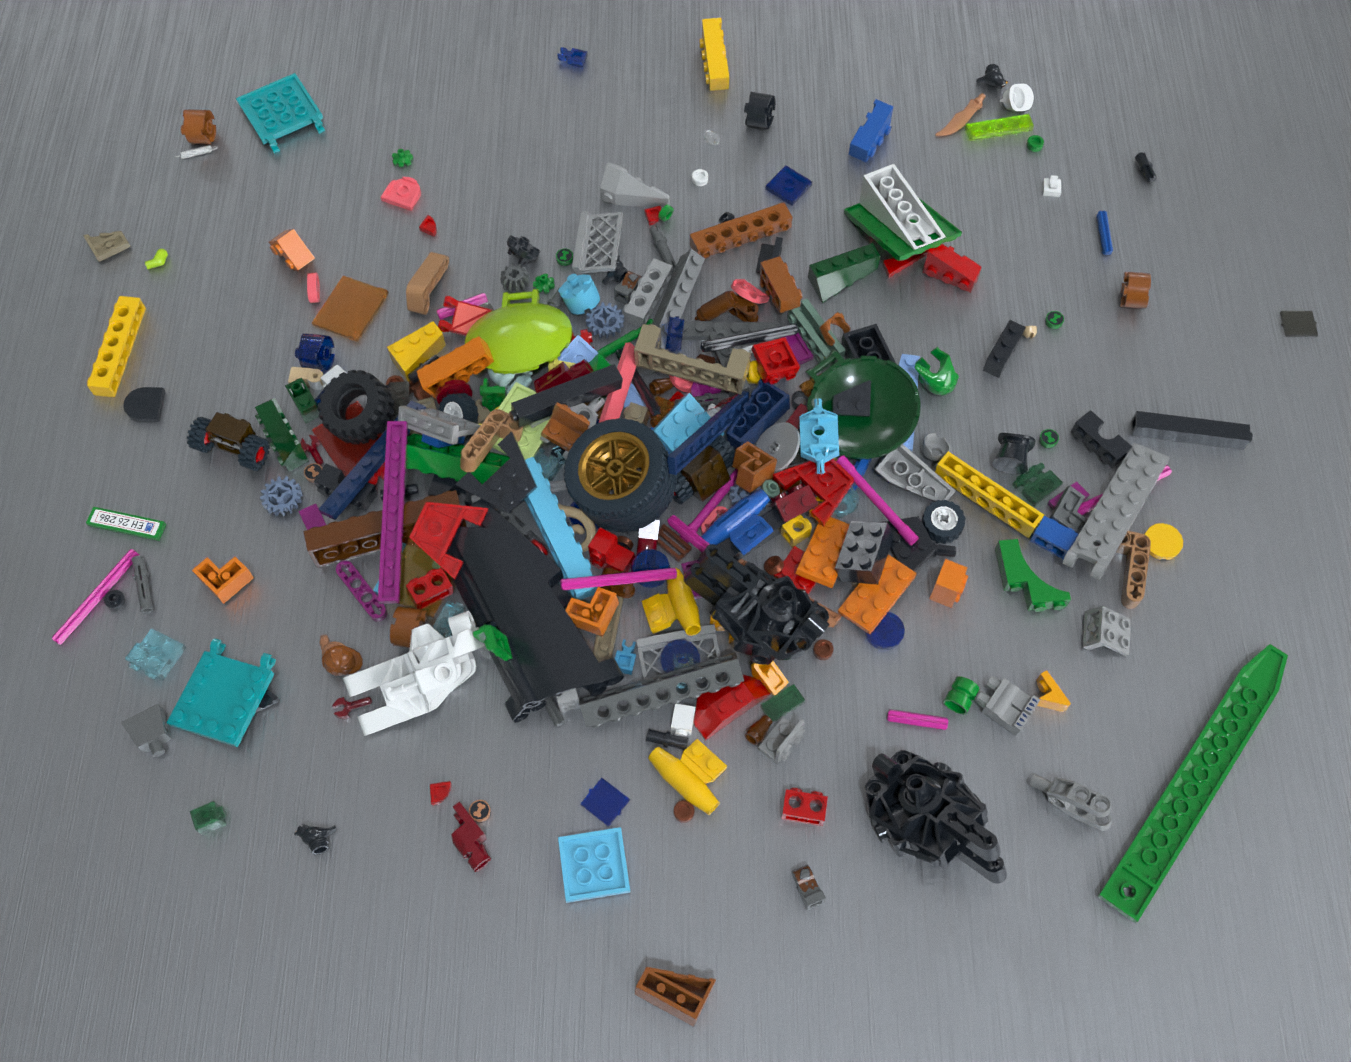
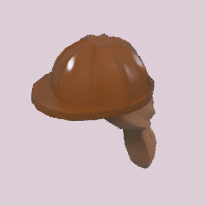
M327 635L320 636L319 644L322 650V665L327 672L337 677L353 674L360 670L363 665V658L359 652L345 646L341 642H330Z

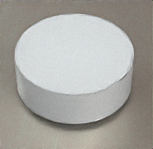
M703 169L695 170L692 173L693 184L696 186L706 185L708 183V173Z

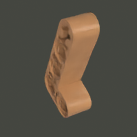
M435 252L429 253L407 285L406 300L408 311L423 315L428 313L430 307L429 295L447 270L449 256Z
M500 409L491 411L463 448L460 459L461 469L465 472L475 471L500 437L504 439L511 431L517 442H519L522 438L523 427L519 428L516 421H512L509 413Z
M1132 531L1127 532L1116 553L1127 555L1121 603L1128 609L1136 608L1144 598L1151 540L1147 535Z

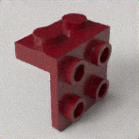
M802 484L788 489V494L783 492L775 496V498H771L772 502L769 503V507L776 506L783 523L819 505L810 486H803Z

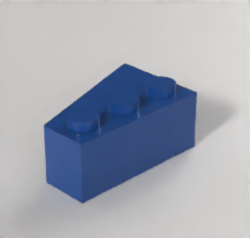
M875 99L873 103L872 113L868 112L866 115L868 120L863 126L860 125L850 143L848 155L865 163L870 157L874 156L877 146H881L884 136H888L892 128L890 123L893 106L878 99Z

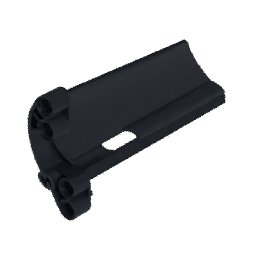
M481 527L458 528L446 553L464 562L456 580L453 579L468 611L471 613L476 627L479 628L488 622L496 621L501 633L507 636L512 659L504 661L493 652L489 651L511 695L505 702V707L514 723L525 720L530 715V712H536L544 708L547 704L545 699L581 687L594 697L602 694L607 689V686L615 685L623 680L624 675L614 658L598 662L514 531Z

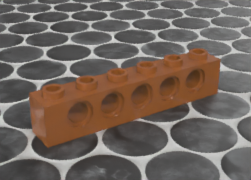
M783 202L691 233L690 247L703 258H708L711 255L723 253L726 250L740 247L749 242H755L758 239L772 236L775 233L787 231L792 228L793 217Z

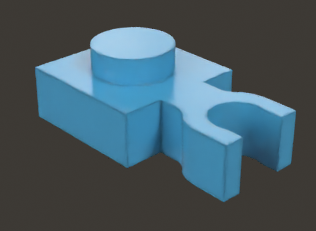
M623 639L622 651L617 650L615 660L622 673L632 675L636 660V654H633L636 642L633 641L631 647H626V640Z

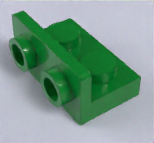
M484 378L483 385H480L482 405L490 412L495 410L506 398V388L500 386L489 387L488 378Z
M492 625L481 626L477 631L473 632V636L484 643L488 651L493 652L504 661L513 658L507 636Z

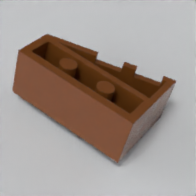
M780 256L760 262L759 285L761 288L765 287L767 289L765 291L767 296L771 295L773 297L772 303L778 311L782 313L800 307L802 292L800 288L797 289L793 275L790 276L787 263L783 262Z
M646 967L636 985L635 995L694 1027L714 988L716 979L695 977V975H682L673 971Z

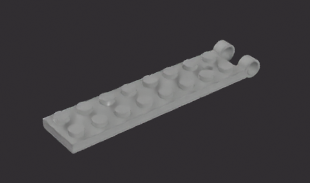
M1134 442L1132 449L1127 453L1072 547L1066 553L1062 564L1072 568L1078 557L1095 564L1090 576L1100 581L1170 457ZM1093 543H1099L1100 546H1095Z

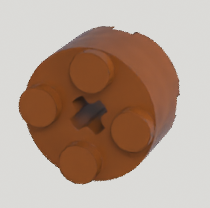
M184 110L181 134L185 135L187 141L191 144H211L210 142H214L216 125L212 123V119L215 120L213 113L210 110Z
M1125 271L1123 276V282L1125 283H1121L1120 290L1124 297L1120 299V307L1147 308L1148 294L1151 288V274Z
M398 606L392 617L396 618L395 624H391L390 627L391 644L393 646L410 648L411 630L425 625L428 619V611Z

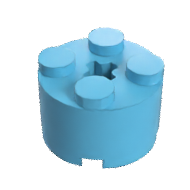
M571 274L558 290L567 309L572 314L585 313L584 310L588 308L592 310L600 301L599 292L590 275Z

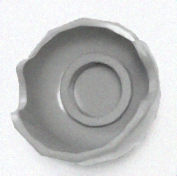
M934 432L925 436L922 443V452L929 460L939 462L948 451L951 452L950 444L946 441L945 437L939 438Z

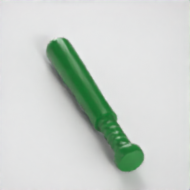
M648 319L646 325L652 324L653 319ZM642 326L602 347L597 352L606 359L614 354L617 349L623 348L625 343L637 339Z

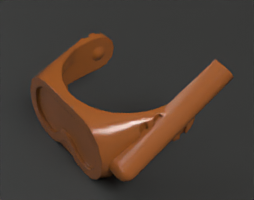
M839 312L835 313L819 328L829 346L835 344V340L828 333L830 324L839 326L844 333L851 330V327L844 319L843 313Z

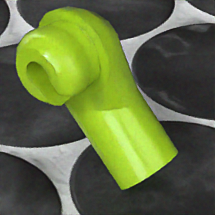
M162 248L158 249L153 259L145 261L147 269L164 265L168 256L167 251Z

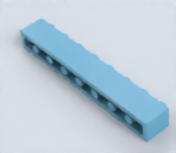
M534 457L525 459L537 488L524 500L556 565L563 573V579L596 576L592 575L590 563L582 555L583 550L580 543L574 539L572 527L566 523L564 511L558 507L556 495L550 491L551 487L548 479L542 475L543 470L540 463H536ZM598 587L572 589L569 591L572 598L582 600L594 595Z

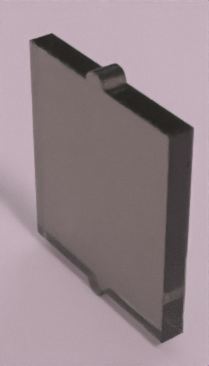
M1312 311L1280 312L1281 326L1284 328L1285 337L1318 336L1317 322L1314 320Z

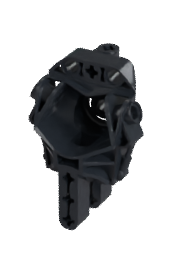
M708 545L700 554L698 563H694L684 575L685 584L713 605L709 613L734 638V650L750 655L751 661L756 664L768 665L775 658L777 660L800 658L811 647L813 642L825 632L830 624L827 622L829 619L828 611L818 605L816 600L811 601L805 590L797 589L789 576L778 579L750 562L743 566L717 545Z
M906 750L896 752L891 758L883 753L876 756L872 763L874 775L865 784V793L869 817L872 819L881 843L890 840L898 857L909 854L915 856L916 859L931 863L933 867H941L943 869L957 857L990 882L999 884L1005 881L1007 872L1004 861L1000 857L1001 851L997 837L984 828L988 822L986 805L980 801L975 793L971 792L965 784L961 773L951 771L948 765L941 762L932 764L925 758ZM934 796L933 799L925 805V803H927L931 799V797ZM909 799V801L915 805L913 806L909 804L906 800ZM886 813L889 819L881 820L880 818Z

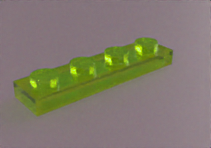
M1025 114L966 124L965 130L969 140L973 141L1033 131L1034 124L1030 115Z

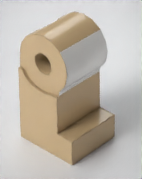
M291 367L288 384L302 377L307 387L321 390L323 389L321 380L323 372L313 368Z

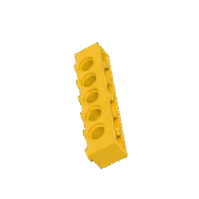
M119 296L117 303L114 305V311L109 319L107 331L103 335L102 345L98 349L96 362L93 363L91 376L87 380V386L93 395L116 396L146 309L140 298Z
M949 451L937 464L935 473L946 483L1027 538H1030L1042 521L1044 514Z

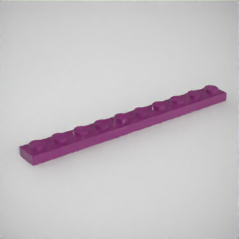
M387 421L378 587L379 604H399L407 421Z

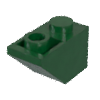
M302 377L285 385L305 423L319 417V412L321 411L318 410V405Z

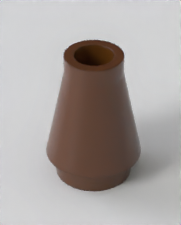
M670 377L653 379L649 383L652 395L659 397L675 387Z
M763 715L748 727L744 735L746 740L753 745L762 743L769 727L773 723L772 719L767 715Z

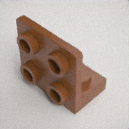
M557 402L554 406L552 417L541 432V436L569 452L577 438L589 428L590 421L585 416L571 411L567 405Z

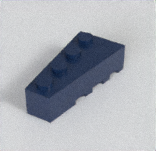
M760 378L756 389L754 388L750 399L744 404L742 412L736 417L727 432V441L730 442V446H733L736 451L738 447L747 441L754 444L769 427L773 426L790 409V395L769 382L764 383L762 378Z

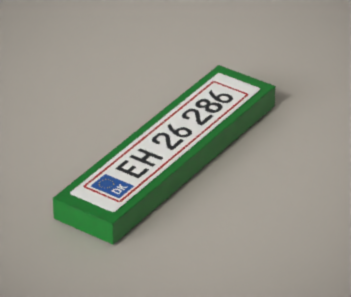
M98 507L92 508L86 524L90 527L160 541L167 525L164 521Z

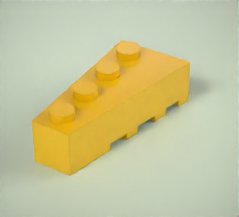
M721 18L702 19V38L699 39L700 49L703 48L701 50V58L705 60L703 62V70L707 72L705 74V82L709 84L710 91L729 89V71L723 39L724 34L723 30H721Z

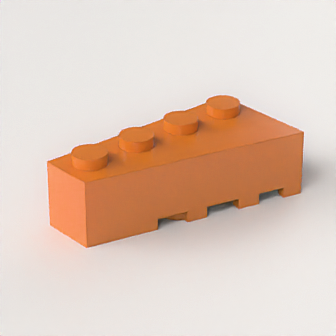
M478 336L466 344L455 348L450 353L439 357L432 363L425 365L417 370L422 389L436 399L435 393L439 386L442 387L445 385V382L454 379L464 380L467 383L470 381L472 374L477 375L493 363L494 360L488 344Z

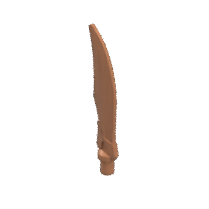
M981 93L975 99H971L965 109L956 113L951 121L941 131L937 132L935 136L951 135L962 129L974 113L982 108V101L986 98L985 94Z

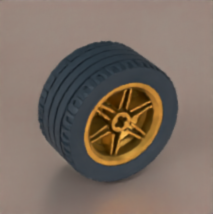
M625 418L606 420L587 429L573 443L567 454L564 466V481L568 489L567 491L582 512L597 526L605 530L608 529V531L621 533L642 529L657 520L665 512L674 497V491H676L677 475L669 474L667 463L669 453L654 431L650 430L643 423ZM610 490H614V494H609Z

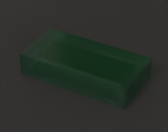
M793 684L762 703L760 708L765 715L775 722L804 704L805 699Z

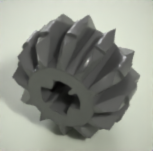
M512 264L511 267L506 266L505 270L501 271L500 282L504 290H509L510 293L513 291L519 293V290L525 291V287H529L530 275L526 267H521L520 264L517 266Z

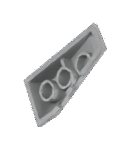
M607 163L600 186L602 200L615 205L645 208L661 205L662 209L665 205H670L669 195L654 186L645 185L638 176L635 179L627 174L628 170Z
M903 444L896 450L884 455L874 469L888 482L934 502L937 500L948 501L955 492L948 483Z

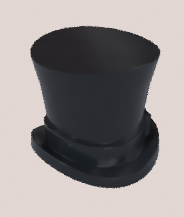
M999 433L998 441L1001 447L992 462L993 467L1008 474L1026 473L1028 471L1027 453L1034 448L1036 440L1028 435Z

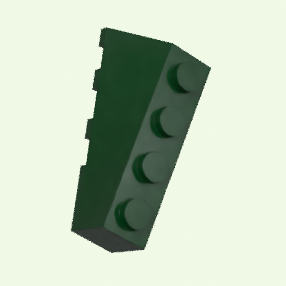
M871 243L810 264L808 279L822 304L831 296L839 294L845 287L852 286L853 282L858 279L861 280L877 270L880 254L874 244Z
M276 398L256 406L255 409L258 414L255 417L260 425L264 424L265 428L262 430L266 438L271 437L272 442L269 444L274 453L278 451L279 456H277L281 467L286 466L289 472L308 463L309 461Z

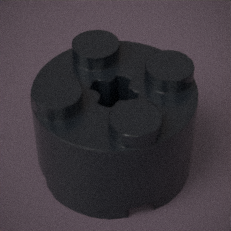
M751 92L749 103H745L744 113H747L745 125L769 129L774 119L772 111L776 107L775 96Z

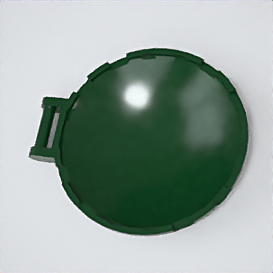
M832 350L828 357L812 369L809 368L805 371L807 377L814 383L813 390L808 399V412L814 410L815 399H817V405H819L818 399H821L823 409L832 412V397L866 381H871L870 416H838L839 455L853 459L881 457L899 448L914 432L921 411L919 391L912 377L896 363L890 360L877 359L875 356H861V358L851 360L848 358L844 360L836 350ZM833 361L836 362L819 376L816 375ZM816 430L814 433L816 435H822L824 434V431Z

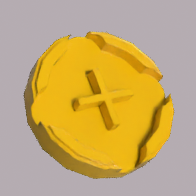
M1154 524L1144 534L1151 540L1149 555L1156 559L1171 560L1183 548L1184 541L1182 535L1169 524Z

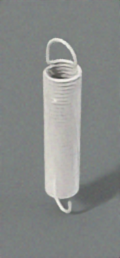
M208 145L180 153L181 158L185 159L211 153L212 150L211 146Z

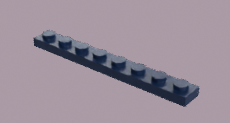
M742 391L741 395H736L668 456L669 474L676 475L735 421L736 417L742 412V407L749 400V392Z
M412 400L407 405V407L416 410L426 409L424 405ZM387 429L319 508L321 514L336 520L382 466L386 455Z

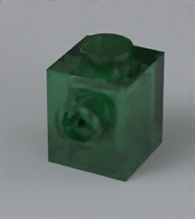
M215 801L190 811L195 830L201 835L226 825L224 819L227 817L223 805H218Z

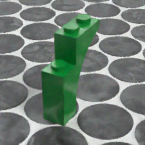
M1018 539L998 541L995 552L1004 591L1018 592L1023 589L1028 611L1041 612L1052 608L1054 610H1062L1067 607L1071 601L1070 592L1048 585L1030 569L1021 553Z

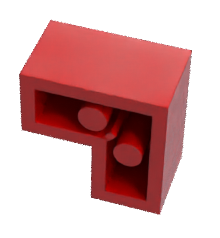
M599 528L588 545L590 562L598 569L612 568L622 572H629L635 562V553L618 545L617 536L602 528Z

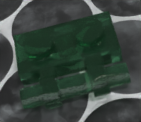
M1041 462L1030 467L1028 472L1019 475L1016 481L1012 483L1016 489L1020 486L1025 487L1021 494L1033 506L1040 503L1063 484L1051 470L1044 473L1042 470L1045 466ZM1032 477L1037 478L1034 482L1030 481Z

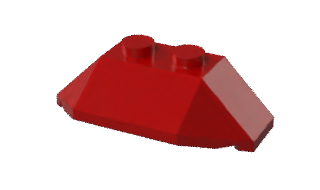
M743 675L744 681L735 687H722L717 692H705L697 697L693 725L705 741L771 695L759 679Z

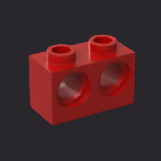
M439 568L428 571L426 575L420 578L410 580L406 584V591L415 608L424 609L452 595L453 586L443 569ZM436 581L442 582L439 586L433 585ZM418 590L425 591L421 595L415 594V592Z
M799 788L786 789L781 819L823 826L828 796H823V793L817 791L806 793L802 792L803 790ZM796 800L800 806L793 808L789 805V801ZM818 804L821 810L815 812L811 810L810 805Z

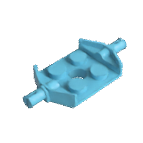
M815 399L814 410L800 416L801 457L817 464V474H820V467L821 474H824V463L839 456L838 416L836 413L824 410L821 399H818L819 405H817V399ZM816 430H823L824 434L816 435L814 432Z

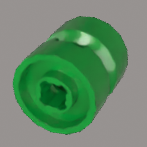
M957 676L951 686L952 689L948 691L943 703L951 711L966 715L972 705V700L975 699L980 689L972 680Z

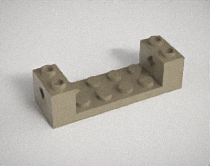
M653 324L642 325L634 348L635 366L742 394L749 372L751 353L745 349L733 348L727 367H723L718 363H707L700 358L692 359L684 354H674L666 349H662L661 328Z

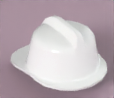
M1014 84L1011 88L1004 91L1000 102L1004 103L1007 110L1026 111L1031 108L1034 96L1027 84Z

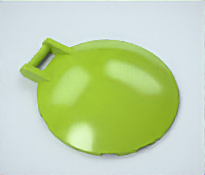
M533 289L530 292L510 294L509 292H503L502 307L478 319L469 329L465 338V344L471 339L480 336L488 344L494 360L486 368L492 369L494 373L516 374L538 369L539 365L546 361L551 363L560 356V352L564 348L569 346L572 339V326L569 318L561 310L539 303L538 289ZM532 299V302L510 304L511 300Z

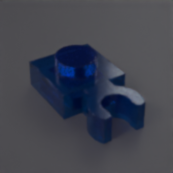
M564 47L560 48L561 54H557L558 60H567V64L583 67L588 56L587 51L575 48L568 51Z

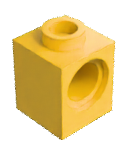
M799 515L782 525L781 535L793 548L811 535L812 525L807 518ZM794 528H799L802 531L797 532Z

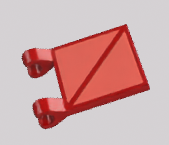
M445 296L443 306L455 308L452 324L445 320H440L438 328L441 332H451L466 336L472 325L492 310L458 301L451 296Z

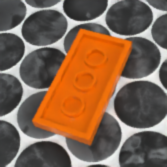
M830 517L824 527L818 523L796 574L833 588L838 576L835 566L850 524Z
M888 555L879 584L859 583L838 609V613L868 634H871L915 579L917 573Z

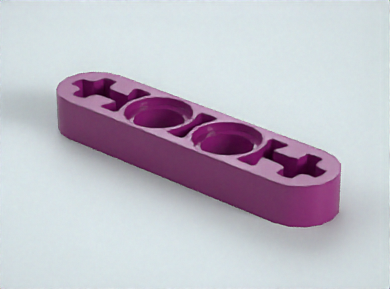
M339 562L336 566L339 578L373 621H383L387 617V610L384 604L378 603V596L351 562ZM343 568L348 569L349 573L351 574L349 578L347 574L343 572ZM360 580L361 585L358 588H352L351 584L353 581ZM365 594L372 595V599L369 602L362 601V597ZM374 604L379 611H381L380 615L375 614V611L372 608Z

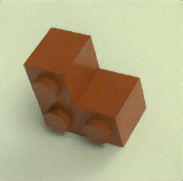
M747 441L738 447L735 452L732 466L738 470L735 484L751 493L766 480L773 478L777 459Z

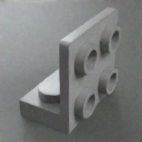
M1105 606L1085 611L1082 648L1091 650L1105 646L1124 656L1129 655L1131 620Z
M782 717L760 744L758 750L777 765L781 760L785 761L791 753L792 746L794 744L797 746L803 739L805 721L801 719L795 726Z

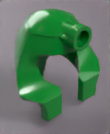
M936 347L930 353L940 362V368L937 373L929 371L931 366L923 357L916 361L914 368L919 374V382L929 392L944 396L955 389L959 375L955 373L950 355Z

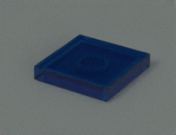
M785 165L765 186V190L793 206L812 186L813 181Z

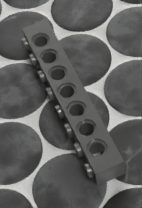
M735 652L609 689L598 696L592 697L589 695L579 698V706L586 728L590 726L594 728L601 726L607 721H619L627 715H639L644 710H657L662 705L668 703L677 704L685 698H697L705 692L714 693L722 687H735L740 682H743L744 678ZM719 671L726 672L723 677H717L716 674ZM699 677L706 678V681L703 683L696 682ZM679 683L687 684L683 689L676 687ZM662 688L667 690L663 695L657 693ZM641 694L648 696L645 700H639L637 697ZM621 700L628 702L625 706H620L617 703ZM601 706H606L608 710L605 712H601L598 710V708Z

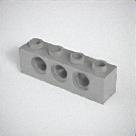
M653 259L651 264L647 265L644 277L639 279L636 291L634 290L630 296V302L625 304L623 308L625 322L638 327L647 323L673 275V265Z

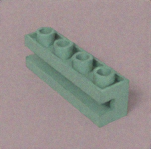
M808 299L802 300L800 307L789 310L787 315L789 323L797 324L799 335L801 338L803 337L809 350L813 351L818 363L828 357L832 350H836L844 359L845 349L831 330L828 333L835 340V344L829 346L819 329L825 322ZM833 361L831 364H829L827 367H825V369L831 367V366H832L833 364H835L836 362Z

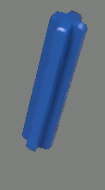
M1100 210L1096 216L1102 253L1104 255H1111L1113 247L1107 212Z

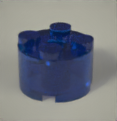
M303 333L299 348L295 349V357L299 359L301 367L319 369L321 371L329 370L333 365L335 354H332V348H335L333 339L326 335Z

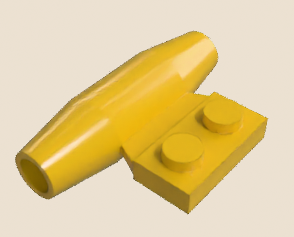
M675 568L677 578L666 580L668 594L658 593L641 602L653 634L670 627L678 619L685 633L693 636L701 631L699 609L692 589L684 582V575L680 569Z
M696 739L683 751L681 760L659 746L650 753L648 759L661 777L689 803L708 815L718 807L720 802L706 784L713 783L727 769V765L702 742Z

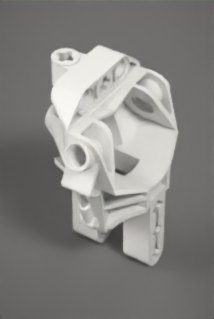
M469 611L448 618L453 636L445 638L429 623L411 630L410 650L407 654L343 678L349 697L380 686L386 701V706L357 717L364 736L438 708L449 693L474 674L477 666L472 651L484 647L485 644L473 636V632L479 628L475 627L474 619Z

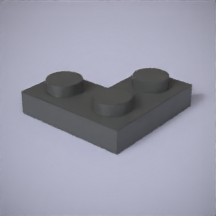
M1071 486L1066 487L1049 518L1056 520L1065 527L1072 528L1079 534L1088 520L1077 512L1085 496Z

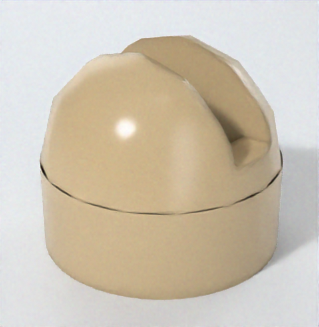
M1025 326L1026 329L1023 336L1027 339L1029 337L1030 339L1034 338L1037 334V326Z

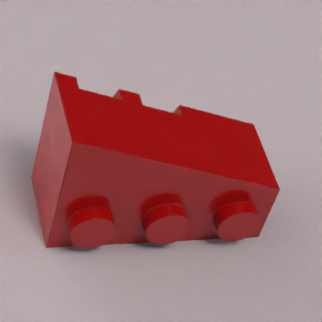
M941 244L938 247L930 248L927 253L923 273L971 293L979 278L982 266L965 255L960 256L954 252L955 248L952 246L947 247Z

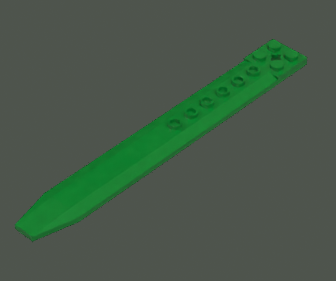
M1269 644L1239 671L1097 896L1132 922L1137 923L1279 692L1288 655L1273 645ZM1130 887L1133 897H1127L1124 894L1123 888Z

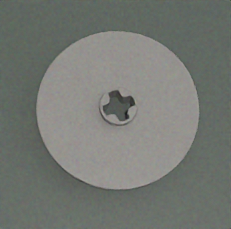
M781 422L769 427L760 436L755 445L777 459L774 474L784 470L794 460L799 450L800 434L797 428L790 423Z

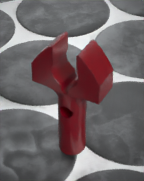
M309 435L312 441L311 446L306 444L302 438L300 445L304 453L310 452L316 464L323 465L324 461L317 450V447L321 445L318 438Z
M344 697L338 698L332 705L333 709L344 707V709L335 712L334 715L340 719L350 718L349 713L351 710L370 705L372 700L370 697L348 702Z

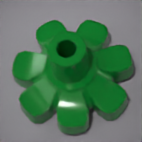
M398 149L397 153L392 154V162L395 166L398 165L399 167H404V164L410 166V160H413V155L410 154L409 150Z
M548 274L537 276L535 278L536 281L533 282V288L538 289L539 293L544 291V294H549V289L555 288L554 278H548Z

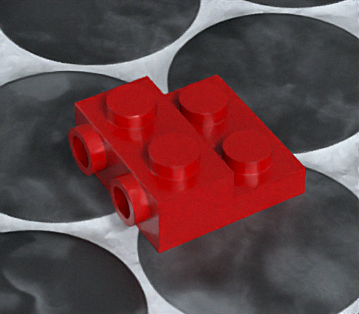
M786 337L755 344L751 348L758 362L757 370L764 383L775 384L782 378L791 380L796 377L800 366Z

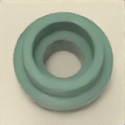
M766 480L762 484L761 489L769 498H775V496L779 495L780 489L775 481Z

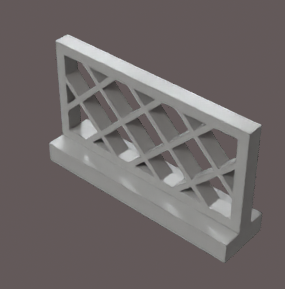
M588 211L581 212L572 269L576 275L615 271L623 221L622 212L589 215ZM612 219H617V221L613 225L608 223ZM601 220L602 222L596 227L593 225L594 221ZM607 225L609 228L602 233L600 229ZM614 231L615 235L609 239L607 235ZM597 232L600 236L593 241L591 237ZM605 239L607 242L600 247L598 243ZM612 245L613 249L610 252L607 253L606 251H604L607 247ZM595 246L597 250L590 254L589 250ZM602 252L605 256L599 261L596 260L595 257ZM592 260L595 262L592 267H587V264ZM606 260H611V265H602Z
M399 406L398 421H407L408 429L449 444H457L458 437L475 434L481 426L433 408L416 410L407 406Z
M714 624L702 626L701 631L693 636L687 635L684 630L636 639L643 679L647 678V674L651 669L659 674L666 673L670 665L680 669V666L673 663L678 653L688 659L684 667H687L690 661L695 664L699 663L693 659L698 649L708 655L705 661L710 657L712 659L721 657ZM712 639L714 647L710 653L700 647L703 641ZM685 644H691L696 648L691 656L681 651ZM670 647L676 651L671 661L661 655L665 648ZM651 651L657 656L650 664L644 660L643 652ZM659 657L669 663L663 672L653 666Z

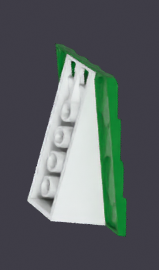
M895 164L864 175L859 203L844 209V214L856 226L858 225L898 261L906 260L915 254H921L927 249L938 247L942 243L953 241L962 235V231L917 197Z

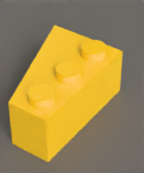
M433 321L387 346L391 360L406 381L409 382L410 379L407 375L415 370L419 363L423 364L433 355H437L446 346L443 333Z

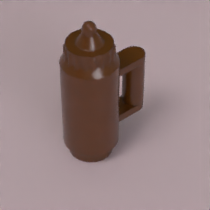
M729 290L701 305L697 309V316L694 319L696 321H711L731 310L738 303L736 294Z

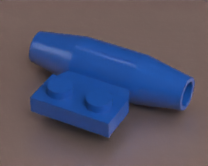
M762 489L755 491L738 501L717 518L701 537L710 545H718L730 537L732 544L744 556L773 532L772 527L761 516H757L769 503L770 498Z

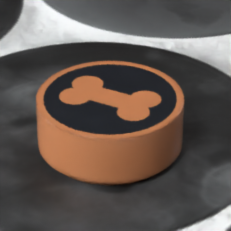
M316 463L309 464L304 470L306 479L314 483L322 467Z
M476 800L470 805L469 814L474 821L484 822L490 817L491 809L486 801Z

